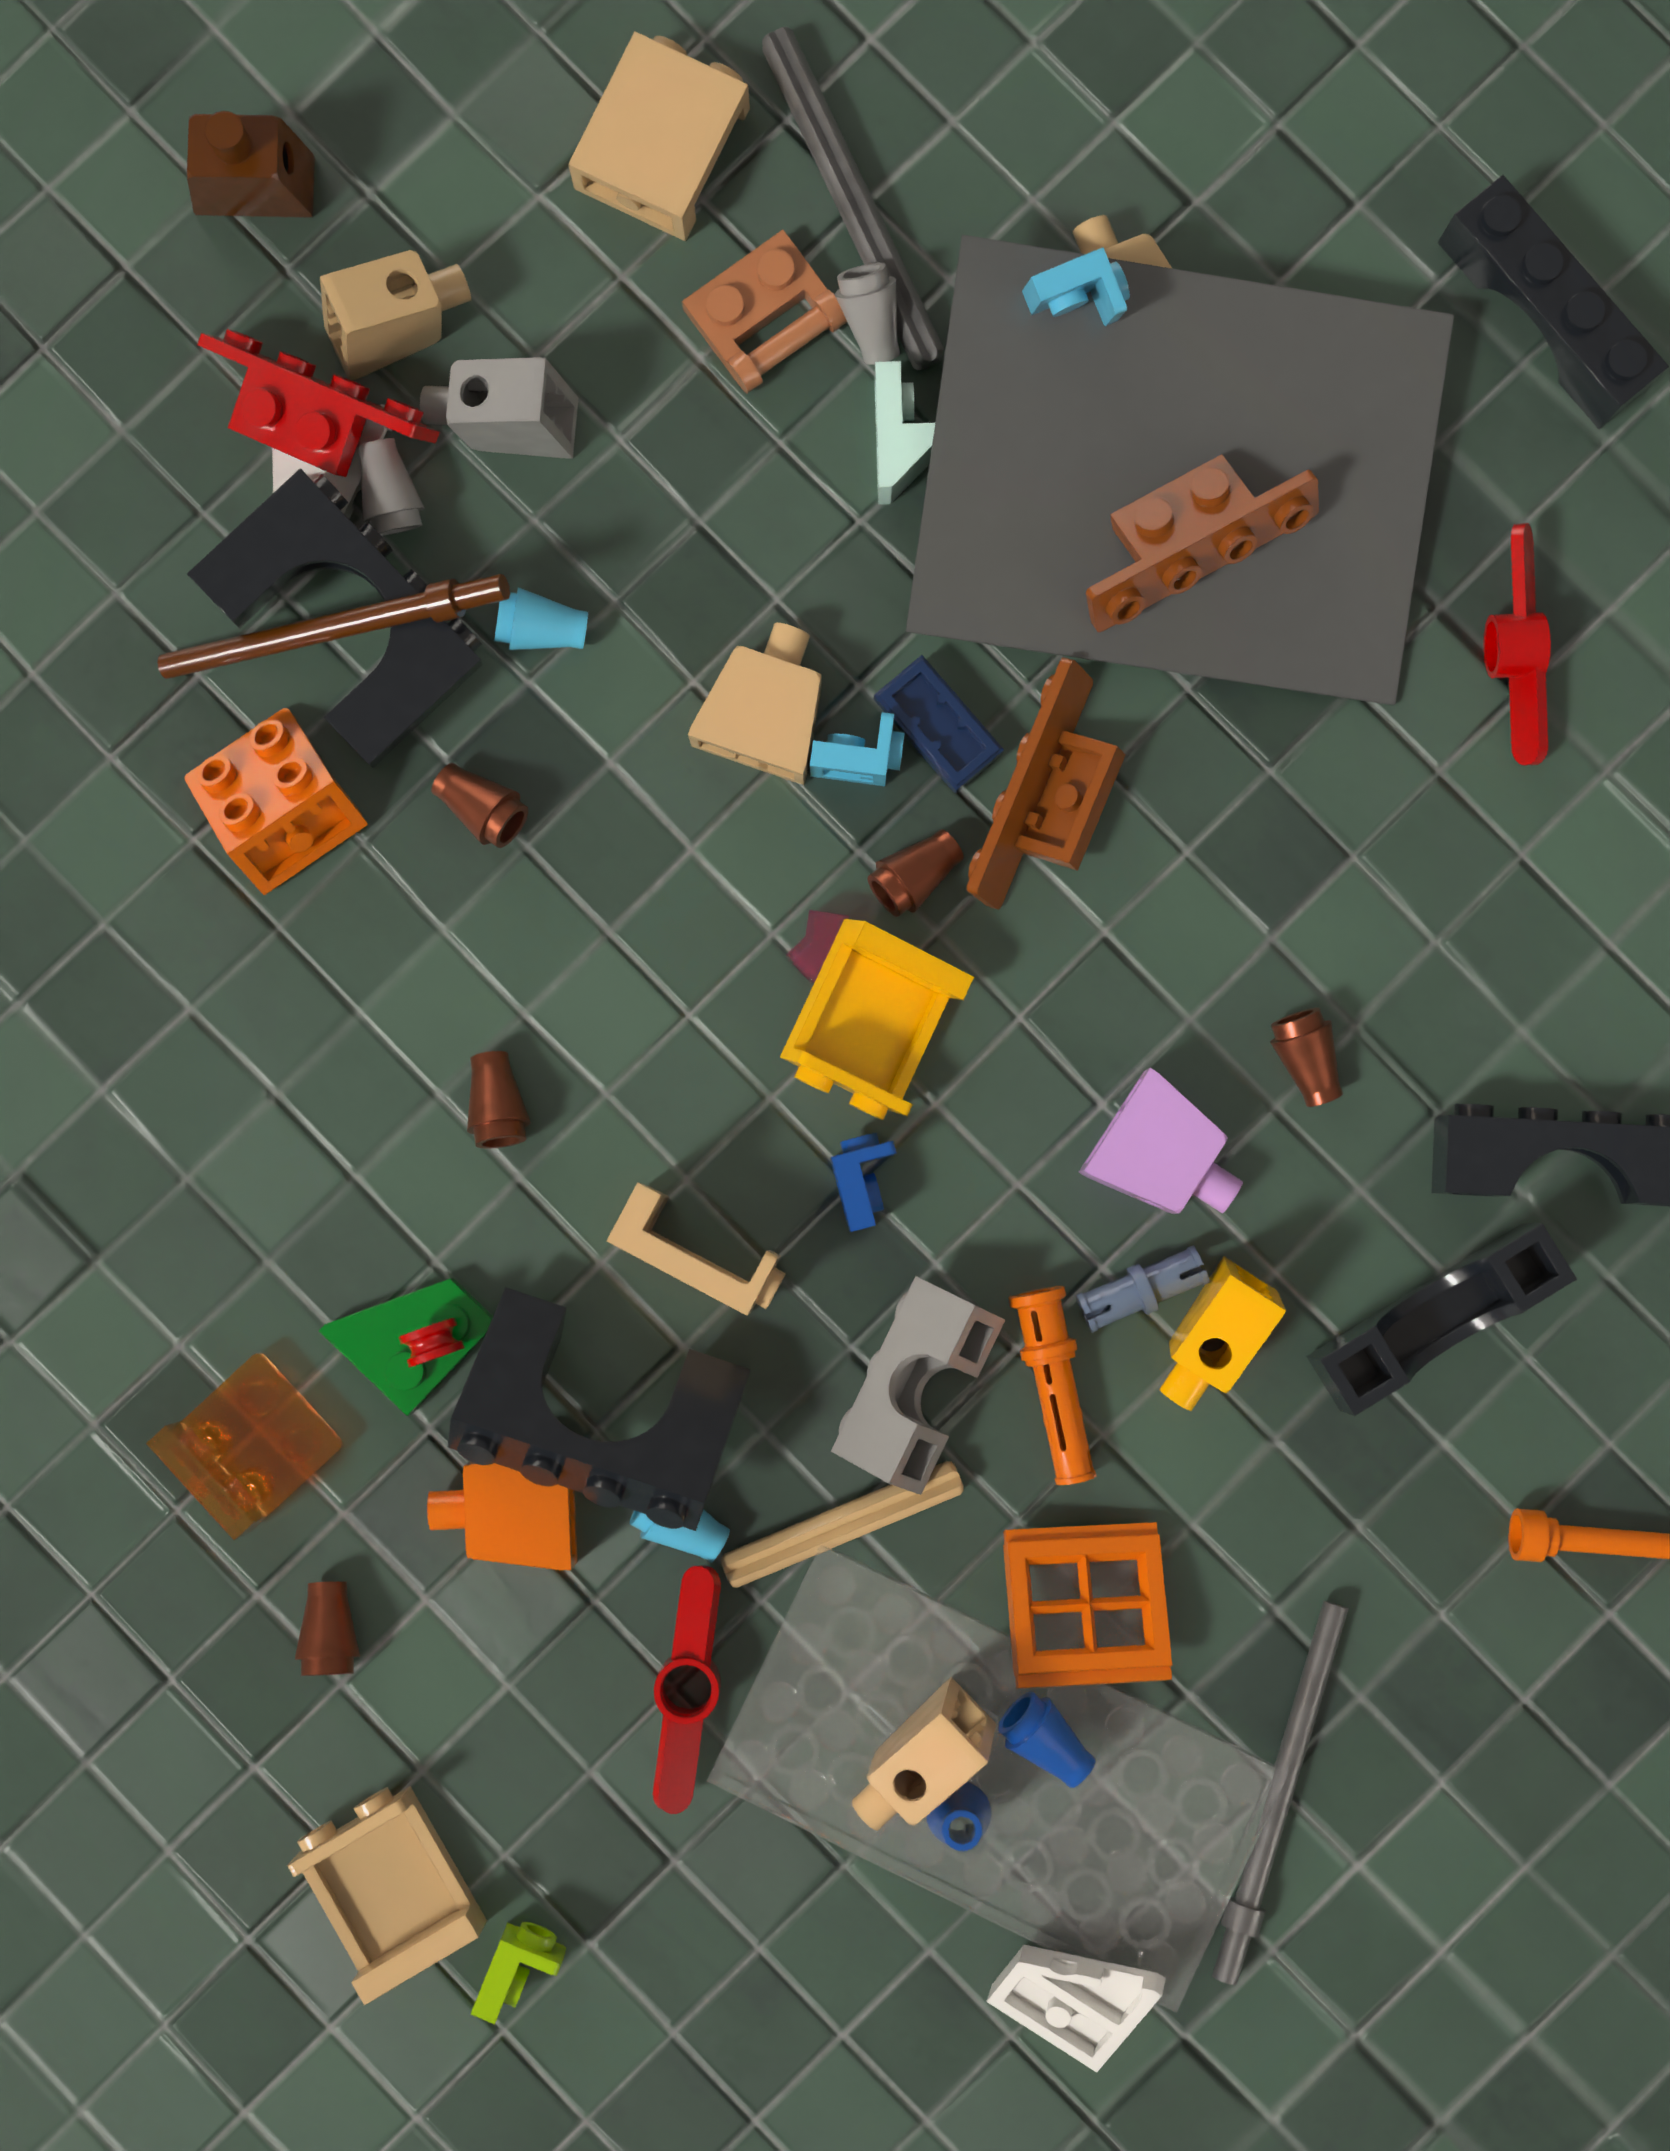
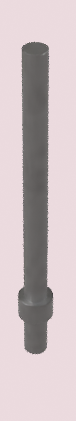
M1323 1601L1236 1897H1228L1221 1924L1226 1927L1212 1977L1226 1984L1237 1985L1251 1937L1259 1936L1266 1912L1265 1909L1260 1907L1349 1610V1608L1329 1601Z

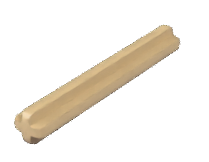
M950 1461L943 1462L934 1467L921 1495L894 1485H888L725 1553L721 1559L724 1573L732 1587H741L957 1497L964 1491V1485L956 1466Z

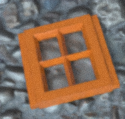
M1157 1522L1011 1529L1003 1531L1012 1660L1016 1689L1172 1680V1656L1160 1534H1158Z

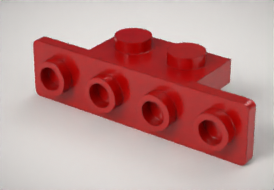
M227 328L223 339L205 333L200 335L198 346L248 367L228 428L341 477H347L367 419L414 439L434 444L437 442L440 431L422 424L421 420L424 412L415 407L391 398H387L385 407L366 400L370 388L333 374L330 384L313 377L316 369L315 364L282 351L279 352L277 361L260 354L263 342Z

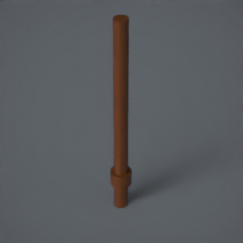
M503 574L459 583L456 579L452 578L428 584L425 592L160 654L157 660L158 669L165 679H170L431 617L437 623L461 618L465 615L466 609L508 600L510 598V587Z

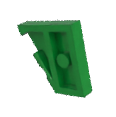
M454 1278L329 1322L319 1332L406 1416H409L480 1343L487 1333L493 1316ZM455 1317L457 1325L453 1328L452 1333L456 1340L463 1341L465 1348L409 1368L407 1359L411 1356V1349L405 1344L401 1345L399 1337Z

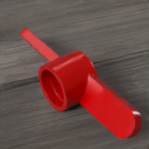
M1529 523L1514 524L1511 530L1513 613L1488 616L1484 629L1483 649L1488 676L1490 678H1509L1511 748L1513 757L1520 765H1538L1545 759L1548 753L1546 672L1550 661L1551 639L1546 615L1543 612H1536L1532 529Z
M707 1565L692 1566L682 1577L672 1655L662 1665L654 1684V1699L658 1709L663 1714L654 1779L653 1800L657 1807L669 1814L683 1812L688 1808L693 1799L703 1719L715 1708L721 1689L719 1670L711 1660L721 1581L716 1570ZM690 1665L699 1668L708 1676L711 1683V1695L703 1705L697 1708L686 1709L675 1705L667 1697L664 1688L665 1678L674 1668Z

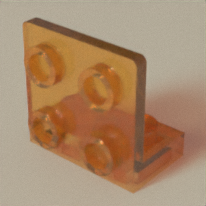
M256 1353L182 1421L165 1425L146 1444L229 1536L236 1540L252 1532L343 1447L344 1443L263 1353Z

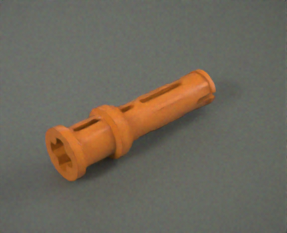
M1065 1286L1027 1291L1008 1298L1010 1307L1018 1311L1025 1347L1020 1350L1021 1360L1025 1361L1027 1367H1033L1043 1413V1422L1047 1432L1056 1475V1485L1077 1484L1092 1480L1097 1476L1092 1464L1083 1413L1070 1360L1076 1356L1075 1351L1078 1347L1076 1339L1069 1338L1061 1302L1066 1297Z

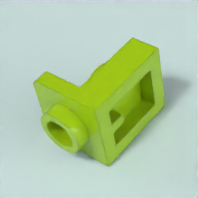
M507 1922L470 2015L495 2024L503 2003L514 2008L516 2007L528 1978L530 1969L519 1965V1963L521 1962L550 1975L557 1976L563 1962L566 1947L556 1943L557 1936L543 1926L522 1922L520 1927Z

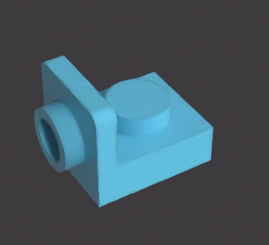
M1104 247L1032 276L1022 290L1031 315L1050 308L1053 317L1066 314L1083 306L1089 301L1086 293L1091 292L1104 326L1115 323L1127 311L1125 300L1130 298L1128 282L1121 266L1117 262L1110 264Z
M881 713L877 749L865 747V739L848 734H829L827 742L813 740L810 777L885 786L887 769L900 770L905 735L904 732L892 731L894 714Z

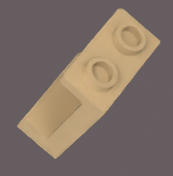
M634 31L568 164L574 189L686 242L696 222L694 205L737 118L745 120L750 110L748 84L743 82L742 77L736 71L724 64L712 62L708 66L687 56L686 51L679 44L666 37L655 36L654 39H651Z
M637 1182L607 1242L747 1316L752 1312L756 1304L765 1309L769 1307L786 1274L775 1268L781 1257L779 1254L767 1250L751 1281H746L652 1231L669 1196L648 1185Z
M411 1786L392 1796L388 1787L376 1792L353 1808L358 1816L357 1818L336 1829L332 1820L315 1828L297 1841L301 1851L287 1865L293 1877L303 1873L357 1968L358 1973L351 1983L364 2005L479 1938L487 1922Z

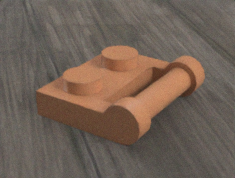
M784 230L778 232L682 301L684 312L737 384L747 394L763 383L761 377L763 374L826 329L835 332L847 323L835 295L826 288ZM803 299H806L812 307L811 310L746 355L738 347V345Z

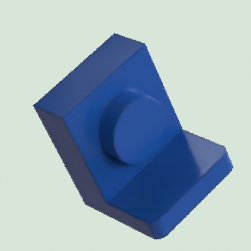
M872 1133L840 1142L843 1154L830 1158L849 1232L876 1226L873 1213L884 1210L875 1173L863 1176L860 1164L890 1157L897 1152L894 1141L880 1144L877 1133Z

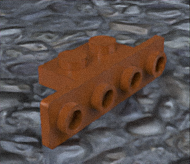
M1221 454L1110 514L1112 529L1135 560V563L1086 590L1092 625L1097 632H1103L1116 624L1128 623L1135 619L1143 609L1171 594H1180L1189 590L1199 579L1227 564H1236L1243 561L1256 548L1282 534H1291L1302 529L1319 513L1318 479L1311 470H1306L1254 498Z
M1062 657L1055 674H1052L1046 680L1041 693V708L1031 732H1028L1019 744L1015 771L1007 790H1004L995 802L992 815L993 824L983 848H980L974 854L969 866L967 891L986 906L997 910L1002 907L1023 854L1078 871L1126 755L1116 745L1073 733L1093 686V679L1075 660Z

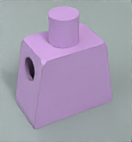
M1152 1068L1145 1070L1141 1074L1079 1170V1173L1089 1179L1171 1214H1179L1192 1194L1217 1211L1224 1213L1243 1184L1242 1180L1214 1163L1228 1137Z

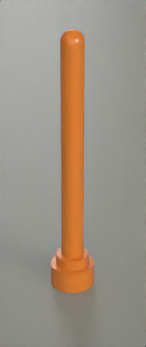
M1516 1508L1510 1518L1508 1542L1513 1560L1543 1562L1546 1556L1555 1557L1558 1551L1670 1559V1533L1559 1525L1556 1518L1547 1517L1543 1510Z

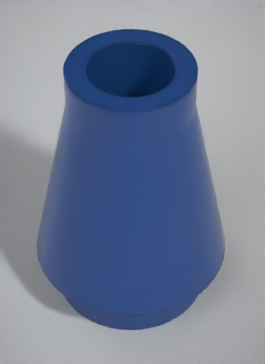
M1027 1692L1008 1708L1000 1720L998 1731L1006 1738L1005 1746L1007 1749L1056 1776L1069 1788H1074L1082 1783L1094 1768L1095 1757L1085 1749L1049 1697L1040 1698L1034 1692Z
M966 1782L928 1814L926 1820L930 1831L939 1841L954 1850L967 1851L974 1848L986 1833L991 1821V1806L988 1798L980 1788ZM958 1817H966L972 1821V1824H965L963 1830H953L950 1828L951 1822Z

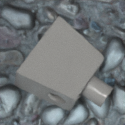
M546 358L457 360L451 366L449 386H424L421 391L420 410L424 412L422 417L423 423L428 425H448L471 449L484 452L573 459L578 396Z

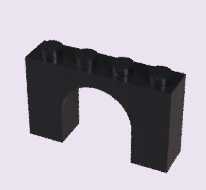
M301 468L187 573L239 629L292 580L315 570L336 569L355 574L370 583L383 597L384 601L425 592L427 586L412 569L402 576L391 565L386 557L393 549L367 521L358 529L341 512V509L348 504V501L323 474L312 481ZM431 617L393 626L390 629V638L386 652L378 666L324 718L373 768L482 666L481 659L474 653L482 644L459 618L452 619L449 623L445 621L437 623Z
M505 1287L451 1416L448 1448L457 1450L463 1458L475 1464L491 1465L495 1463L519 1471L527 1480L541 1486H554L557 1484L581 1492L588 1500L597 1505L609 1508L620 1505L646 1514L652 1522L659 1526L671 1529L685 1527L696 1531L751 1369L689 1349L668 1408L652 1428L636 1437L622 1441L589 1439L571 1431L553 1415L546 1403L542 1390L543 1383L562 1337L567 1308Z

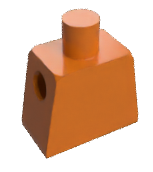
M469 1462L463 1467L464 1490L429 1491L427 1500L429 1529H465L467 1558L554 1570H571L577 1563L575 1490L557 1484L554 1486L535 1484L523 1477L519 1471L495 1463L479 1465Z

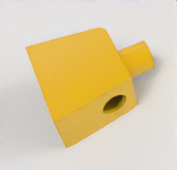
M1223 1256L1210 1276V1283L1203 1287L1169 1342L1171 1358L1177 1363L1160 1387V1391L1174 1403L1189 1411L1193 1410L1210 1384L1224 1393H1227L1233 1387L1286 1312L1281 1297L1275 1288ZM1211 1338H1219L1225 1341L1224 1345L1216 1351H1206L1200 1347L1203 1342Z

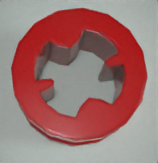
M455 1317L399 1337L401 1345L405 1344L411 1349V1356L407 1359L409 1368L465 1348L463 1341L456 1340L452 1333L453 1328L457 1325Z

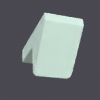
M901 361L875 362L878 504H891L929 466L935 423L903 424V422L914 421L913 382L901 383Z

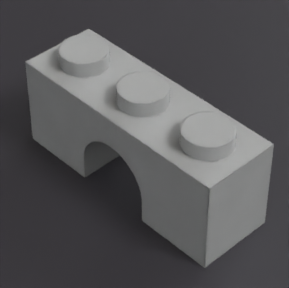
M915 1276L909 1291L898 1302L894 1322L880 1350L874 1354L869 1362L867 1377L852 1408L845 1413L841 1420L839 1435L831 1452L891 1485L921 1495L949 1438L946 1434L931 1427L923 1417L921 1395L924 1386L935 1373L947 1368H955L978 1378L1005 1319Z

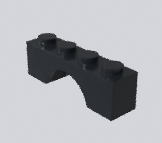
M1504 175L1500 176L1454 214L1438 244L1477 289H1491L1503 294L1517 304L1531 318L1553 352L1558 367L1559 384L1598 429H1601L1642 395L1669 367Z
M1454 1104V1115L1435 1117L1431 1193L1489 1197L1511 1196L1517 1181L1530 1164L1549 1152L1566 1150L1583 1155L1602 1168L1612 1181L1621 1204L1670 1206V1115H1646L1644 1126L1621 1124L1622 1113L1582 1111V1122L1557 1121L1558 1109L1520 1107L1518 1108L1517 1119L1493 1117L1494 1106Z
M1522 1223L1306 1357L1341 1412L1356 1416L1410 1383L1420 1369L1452 1346L1488 1326L1527 1311L1574 1282L1577 1278L1543 1223Z

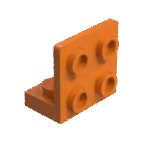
M282 708L268 719L260 722L233 743L207 758L184 777L185 782L227 855L264 896L368 825L358 807L331 775L299 722L288 708Z

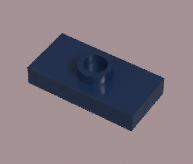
M923 655L919 656L874 694L873 700L885 713L894 714L893 723L901 732L905 733L904 736L954 794L959 792L1004 752L1000 744Z

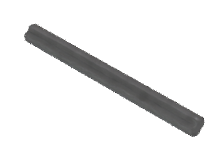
M781 27L776 31L768 33L762 39V51L864 265L884 263L886 264L888 275L896 278L897 335L913 368L916 370L926 369L943 359L944 347L793 31L789 27Z

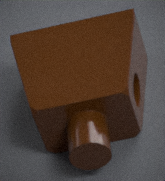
M229 111L189 116L187 180L195 215L313 218L315 156L282 118L273 115H236Z

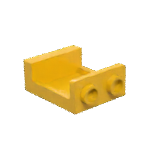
M844 919L780 1058L798 1066L794 1078L829 1094L833 1084L853 1093L849 1105L869 1115L884 1120L889 1110L908 1116L913 1104L903 1100V1097L949 998L964 1000L974 977L866 921Z

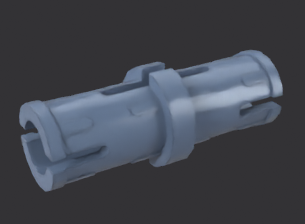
M1194 1245L1187 1247V1250L1142 1268L1140 1264L1126 1268L1127 1275L1075 1296L1079 1308H1082L1084 1311L1082 1315L1091 1333L1098 1331V1328L1140 1310H1143L1146 1315L1159 1310L1157 1303L1210 1282L1207 1271L1205 1269L1202 1270L1200 1267L1204 1265Z

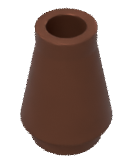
M455 763L446 765L436 776L432 784V794L448 806L482 845L492 843L498 848L505 847L517 836L527 819L528 807L520 802V794L517 791L468 772Z
M940 829L931 837L877 861V870L867 877L868 883L879 902L892 915L899 917L907 910L915 913L952 868L964 860V855L956 840L947 831Z
M1320 1008L1303 1010L1272 1023L1271 1027L1275 1038L1270 1043L1301 1091L1306 1106L1322 1105L1341 1097L1343 1092L1338 1078L1332 1024L1330 1020L1324 1021Z
M489 1051L472 1056L470 1058L472 1076L467 1132L474 1134L475 1146L492 1149L513 1146L524 1142L527 1139L525 1127L530 1125L531 1122L512 1073L508 1053L505 1051Z
M347 1582L308 1583V1597L295 1660H301V1676L354 1674V1657H360L347 1598Z

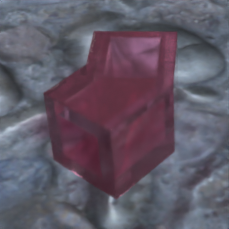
M809 910L806 935L786 956L812 985L816 981L844 919H849V916Z

